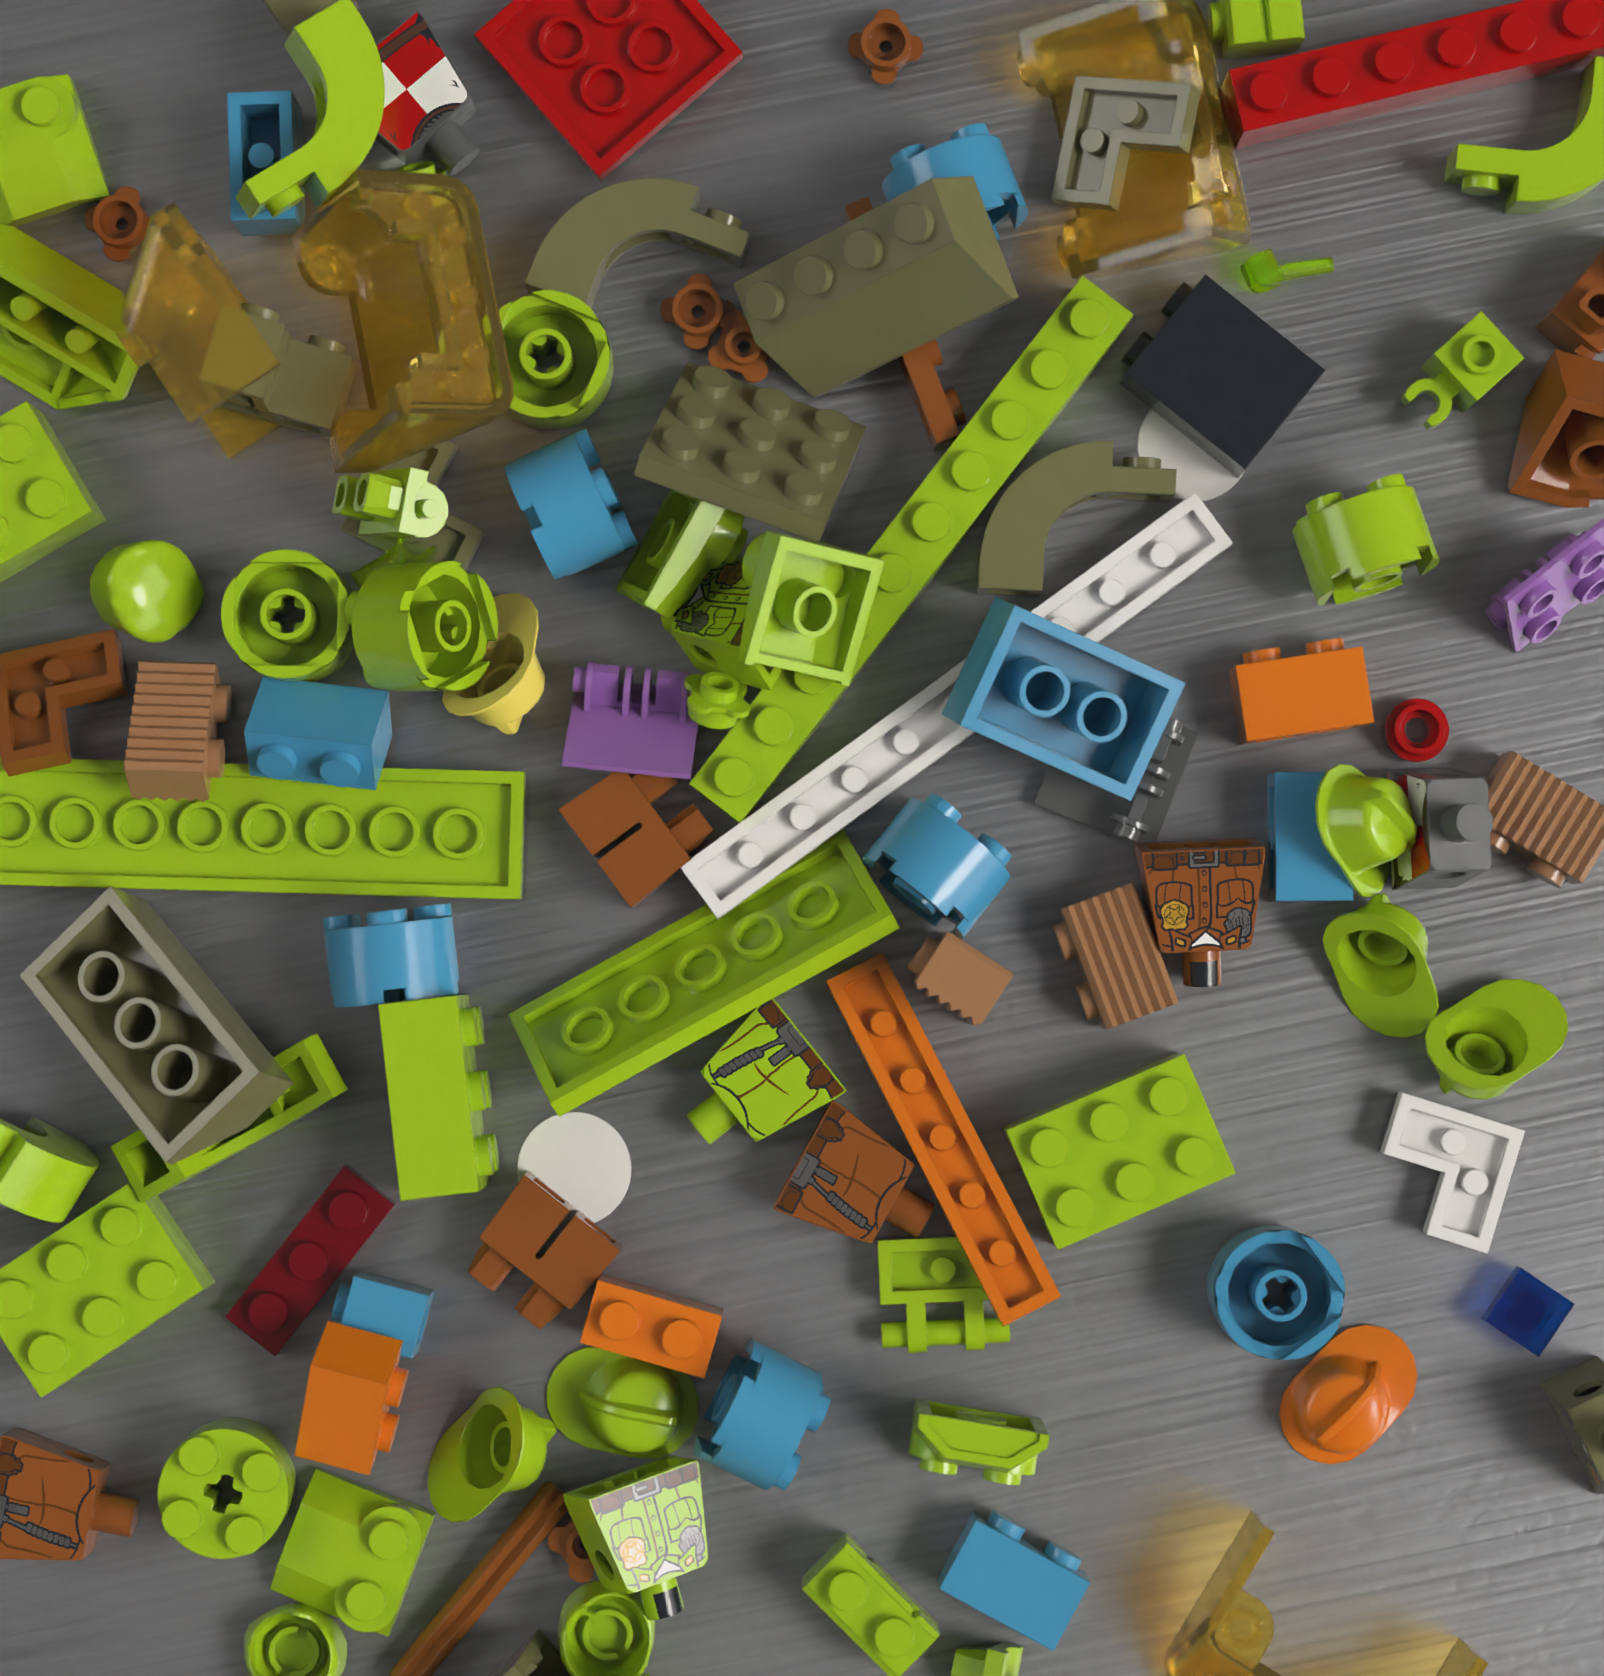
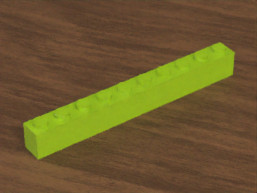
M1083 275L866 554L881 559L885 563L850 685L1127 328L1134 314ZM783 669L772 690L762 689L750 704L749 715L738 719L690 781L689 785L735 822L741 824L753 812L849 686Z

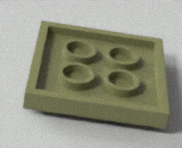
M688 361L639 455L634 476L819 543L858 452L866 426L851 421L846 415L836 410H821L793 400L781 390L770 387L760 388L733 378L726 371L718 367L700 366Z

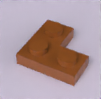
M115 629L0 654L1 764L9 777L72 763L65 708L128 695L122 645Z

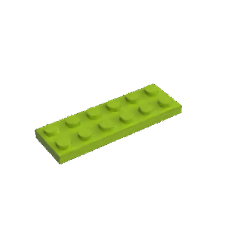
M842 829L719 920H717L709 907L705 905L508 1015L549 1103L560 1117L900 929Z

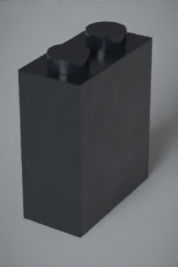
M1205 274L1194 289L1183 282L1160 311L1169 319L1154 338L1144 331L1126 352L1121 362L1129 369L1120 384L1238 478L1325 372V369Z

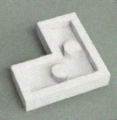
M1398 1092L1380 1153L1440 1171L1422 1233L1488 1254L1525 1131Z

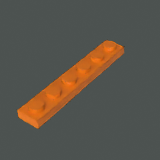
M883 952L827 980L826 986L1001 1326L1004 1327L1059 1299L1061 1295Z

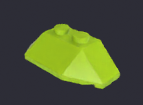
M0 224V376L57 410L87 406L104 401L114 402L123 400L129 393L148 347V343L123 292L16 227Z

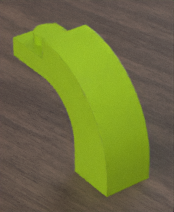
M339 0L295 26L284 44V47L305 77L313 93L316 105V126L312 139L307 144L244 182L235 198L249 219H252L266 209L272 217L284 213L305 197L301 188L305 189L316 208H320L346 185L364 161L375 141L383 116L385 100L383 68L373 36L351 0Z
M1595 56L1582 71L1577 118L1570 135L1556 145L1540 150H1515L1458 143L1447 157L1444 183L1462 184L1461 191L1463 193L1476 196H1494L1499 194L1500 188L1507 189L1504 214L1516 215L1554 210L1572 203L1596 188L1604 181V57Z
M316 1033L273 1057L293 1081V1084L248 1128L174 1164H168L163 1160L140 1129L110 1146L141 1204L254 1145L347 1091L348 1088L319 1035Z
M34 1116L30 1118L23 1130L0 1119V1204L40 1220L54 1223L63 1222L100 1163L97 1156L83 1141Z

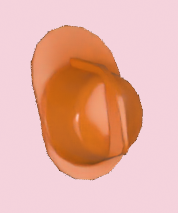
M1367 1324L1347 1328L1339 1333L1292 1379L1283 1392L1279 1409L1283 1434L1294 1450L1311 1461L1335 1464L1354 1459L1378 1440L1404 1412L1415 1392L1418 1375L1414 1355L1403 1339L1387 1328Z

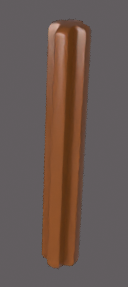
M547 1481L543 1484L390 1671L389 1676L433 1675L567 1512L568 1509L563 1494L567 1492L552 1481Z

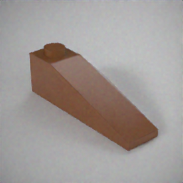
M1554 349L1526 397L1508 481L1509 493L1566 508H1589L1590 499H1604V362Z

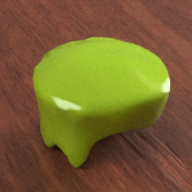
M138 541L115 547L98 561L90 577L91 599L101 619L116 630L123 631L128 635L150 643L167 641L185 629L194 619L203 603L204 592L192 563L178 547L164 541Z
M595 1580L579 1586L570 1594L562 1606L557 1627L560 1656L568 1674L571 1676L642 1675L648 1666L649 1657L654 1645L655 1620H648L646 1618L640 1591L625 1594L605 1589L600 1580Z
M301 1602L284 1604L262 1614L249 1624L244 1634V1660L250 1676H341L346 1667L347 1641L340 1625L331 1615Z

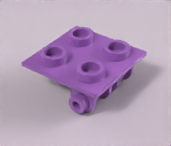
M1604 518L1588 531H1583L1578 536L1569 534L1546 553V559L1540 557L1535 561L1538 569L1535 573L1525 569L1520 573L1522 583L1517 578H1514L1490 597L1492 604L1485 609V613L1497 628L1502 629L1505 625L1508 626L1511 649L1515 653L1529 642L1537 644L1548 638L1560 625L1562 616L1580 602L1584 605L1589 604L1604 593Z
M588 661L587 667L575 666L572 686L574 696L563 751L562 766L595 771L603 770L656 777L691 779L698 723L690 718L686 705L687 699L691 694L684 687L685 678L691 675V671L658 670L657 684L655 686L652 685V667L645 668L643 684L633 683V665H626L624 682H619L620 666L597 664L594 661Z

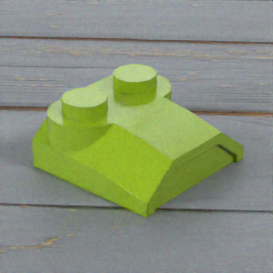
M68 74L34 77L0 88V224L18 227L111 196L74 81Z
M670 489L617 584L615 591L649 610L670 619L692 595L711 569L716 568L723 561L728 564L732 563L740 554L748 537V530L743 528L744 515Z
M766 530L765 533L757 536L747 547L742 561L743 578L751 590L743 625L738 661L752 666L758 663L804 673L840 685L849 686L885 561L823 542L818 543L807 538L778 531Z
M915 1398L908 1453L920 1458L919 1468L922 1470L956 1475L958 1465L983 1469L982 1478L987 1481L1007 1485H1020L1022 1475L1035 1474L1038 1454L1048 1448L1050 1435L1041 1418Z
M317 1467L297 1511L278 1561L270 1589L338 1617L353 1630L359 1632L374 1631L389 1637L436 1512Z

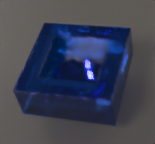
M1516 1266L1481 1319L1535 1356L1540 1357L1574 1306V1303L1521 1267Z

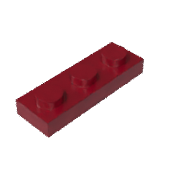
M348 1164L344 1165L225 1318L273 1356L278 1355L397 1203Z

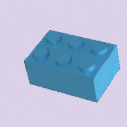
M995 596L942 711V715L969 730L1132 801L1186 683Z

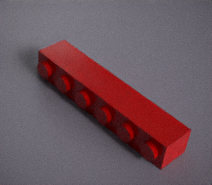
M1523 0L1230 69L1220 90L1234 148H1242L1585 67L1595 56L1604 57V0Z

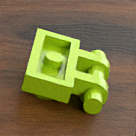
M955 1235L877 1239L880 1305L906 1304V1321L881 1322L882 1348L907 1347L908 1353H927V1346L965 1344V1351L985 1350L986 1343L1010 1342V1324L1002 1327L997 1317L984 1318L983 1300H988ZM963 1301V1319L926 1320L925 1303Z

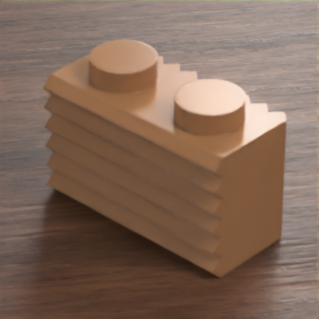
M140 660L138 662L137 682L135 683V693L133 694L134 703L132 705V715L130 716L129 737L127 738L126 758L124 760V771L131 796L138 800L143 797L150 800L158 797L164 801L169 798L176 801L184 798L188 801L198 799L204 802L209 799L211 778H222L224 773L225 744L223 739H217L219 723H229L231 719V686L221 684L217 663Z
M1509 751L1501 754L1486 778L1489 811L1493 817V828L1490 833L1491 850L1506 855L1511 847L1531 859L1527 867L1530 873L1554 887L1560 888L1565 880L1571 884L1583 883L1604 849V805L1588 797L1585 793L1578 791L1573 786L1566 784L1563 780L1556 778L1553 774L1543 770L1516 752Z
M1134 882L1058 909L1062 922L1052 926L1053 933L1064 961L1076 958L1084 982L1075 985L1074 988L1087 1021L1098 1018L1102 1029L1107 1030L1179 1003Z
M949 931L943 932L938 941L930 935L926 936L906 966L908 970L916 974L912 979L914 989H923L925 996H934L935 1003H945L946 1010H955L957 1017L966 1018L967 1023L971 1025L984 1022L1014 973Z

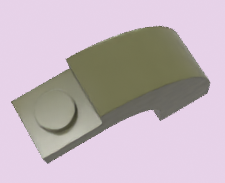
M643 178L619 182L586 196L559 218L542 241L525 280V286L529 294L540 290L561 291L580 299L592 308L601 282L608 269L620 256L635 247L657 242L677 244L742 269L751 246L750 233L741 230L743 222L740 219L726 212L708 208L705 216L697 213L701 201L700 188L697 185L666 178Z
M1092 441L1076 444L1051 453L1037 461L1021 473L1008 487L990 516L978 552L975 594L1039 597L1043 591L1044 551L1047 535L1052 525L1061 515L1079 504L1095 500L1169 503L1176 495L1177 469L1161 468V459L1140 456L1123 458V467L1113 466L1114 441Z

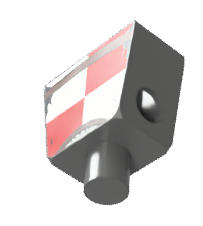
M417 10L376 44L383 68L385 100L383 116L375 140L405 165L419 162L428 153L432 152L449 173L454 175L467 167L480 152V149L460 127L475 114L477 109L469 91L425 17Z
M1451 767L1386 769L1387 778L1401 786L1407 795L1412 809L1413 821L1417 826L1415 844L1410 850L1403 852L1391 861L1392 890L1455 888L1489 870L1491 865L1490 833L1493 828V817L1489 811L1488 784L1484 776Z

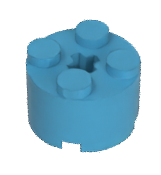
M974 123L965 126L953 133L950 141L929 149L924 144L911 145L898 151L890 158L893 171L889 173L882 183V191L887 202L931 178L973 176L997 241L1000 240L996 230L997 227L1011 219L1013 227L1016 229L1028 216V208L1001 140L994 135H990L984 123Z
M586 428L523 455L504 466L519 507L526 515L532 529V536L555 580L565 576L569 577L639 545L624 511L622 510L614 515L611 512L621 507L622 503L607 471H604L603 467L595 470L591 468L601 463V460Z
M930 793L924 802L910 798L863 856L862 862L870 870L877 861L886 871L879 882L890 893L933 926H936L943 917L954 923L956 926L950 933L963 939L1010 880V874L1005 866L1012 856L992 837L981 833L976 839L957 824L961 814L937 794Z
M451 903L413 907L414 920H408L407 908L366 913L367 925L362 926L361 913L322 918L330 992L333 995L334 1008L383 1004L384 1002L409 1001L458 994V980L460 978Z
M1262 1225L1240 1232L1221 1248L1207 1275V1292L1209 1305L1216 1322L1240 1347L1263 1358L1291 1360L1303 1358L1314 1353L1334 1335L1342 1317L1345 1282L1335 1258L1322 1244L1289 1227ZM1272 1278L1280 1283L1287 1280L1289 1282L1282 1290L1287 1300L1280 1306H1277L1270 1300L1262 1301L1268 1294L1265 1284Z
M750 1338L744 1343L749 1358L745 1359L736 1354L713 1394L703 1419L713 1423L714 1426L709 1441L697 1435L694 1445V1456L763 1490H768L773 1485L785 1490L793 1480L801 1461V1455L795 1451L806 1429L814 1433L819 1428L829 1408L831 1397L823 1394L824 1384L822 1383L821 1372Z

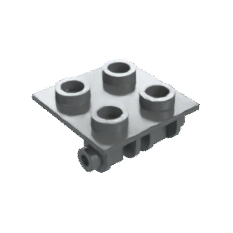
M1170 717L1132 801L1049 765L1034 805L1133 844L1156 842L1198 732L1183 727L1184 723Z

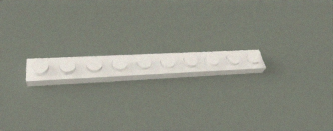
M1194 492L1040 604L1031 613L1099 643L1228 549L1233 542L1196 492ZM966 659L747 817L741 824L736 825L692 857L690 861L681 867L684 875L717 920L975 733L942 715V711Z

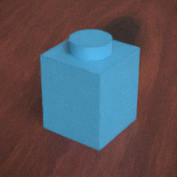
M360 1271L353 1276L351 1285L341 1283L334 1302L331 1320L341 1322L342 1325L403 1340L400 1356L412 1359L419 1352L435 1290Z

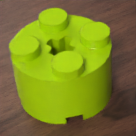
M540 290L531 292V294L520 297L513 302L510 301L494 314L483 335L481 358L486 380L503 409L513 418L528 426L550 430L576 427L597 410L609 392L613 378L614 362L606 331L592 309L583 301L570 294L556 290ZM551 348L557 349V354L562 363L559 368L550 366L546 373H541L534 357L536 354L547 356Z
M1392 474L1377 479L1366 486L1367 493L1344 500L1342 492H1334L1320 496L1305 505L1308 515L1296 521L1292 534L1318 605L1324 606L1331 594L1335 604L1339 605L1389 591L1403 585L1402 571L1416 565L1420 576H1422L1439 564L1440 559L1415 489L1412 486L1406 485L1403 474Z
M290 549L274 550L263 553L250 561L251 563L232 579L223 596L221 606L222 628L228 643L247 666L275 680L308 682L321 680L344 666L354 648L352 626L348 623L345 616L346 600L352 593V590L344 578L328 564L303 551ZM290 603H295V607L305 613V618L303 622L295 623L294 631L289 633L288 628L278 623V616L288 614Z
M455 561L391 563L379 567L371 573L362 584L360 590H355L348 596L345 604V616L348 623L352 626L353 644L358 660L363 667V675L366 682L374 688H385L397 692L459 691L475 684L485 674L491 660H483L488 641H497L498 633L497 610L492 593L486 582L477 573H468L460 567L461 563Z
M225 1417L205 1424L193 1431L170 1455L160 1475L158 1505L165 1531L190 1551L209 1558L231 1559L248 1555L258 1550L277 1531L287 1515L295 1496L296 1471L287 1450L280 1442L281 1440L265 1425L241 1417ZM224 1475L234 1478L233 1489L239 1491L232 1500L221 1497V1488L214 1485L218 1484Z

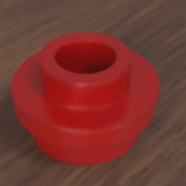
M1420 698L1409 699L1395 706L1388 714L1384 725V736L1388 747L1397 757L1409 762H1423L1434 758L1443 750L1449 737V724L1444 712L1433 702ZM1410 719L1420 720L1426 727V736L1420 743L1410 741L1405 735V725Z

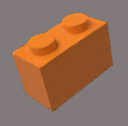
M1335 638L1305 644L1307 655L1282 658L1280 647L1242 653L1244 664L1235 665L1228 670L1239 745L1353 729L1374 723L1363 646L1345 649L1344 639Z
M601 1274L595 1287L580 1343L704 1379L724 1309Z
M327 1321L310 1365L295 1456L370 1475L378 1450L390 1453L399 1423L400 1415L389 1413L390 1406L399 1407L408 1378L409 1370L398 1367L403 1340Z

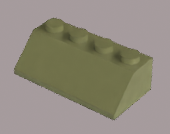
M973 176L931 178L733 283L755 343L812 397L822 396L1019 298Z
M110 886L19 975L168 1164H174L248 1128L293 1084V1081L155 910L142 898Z

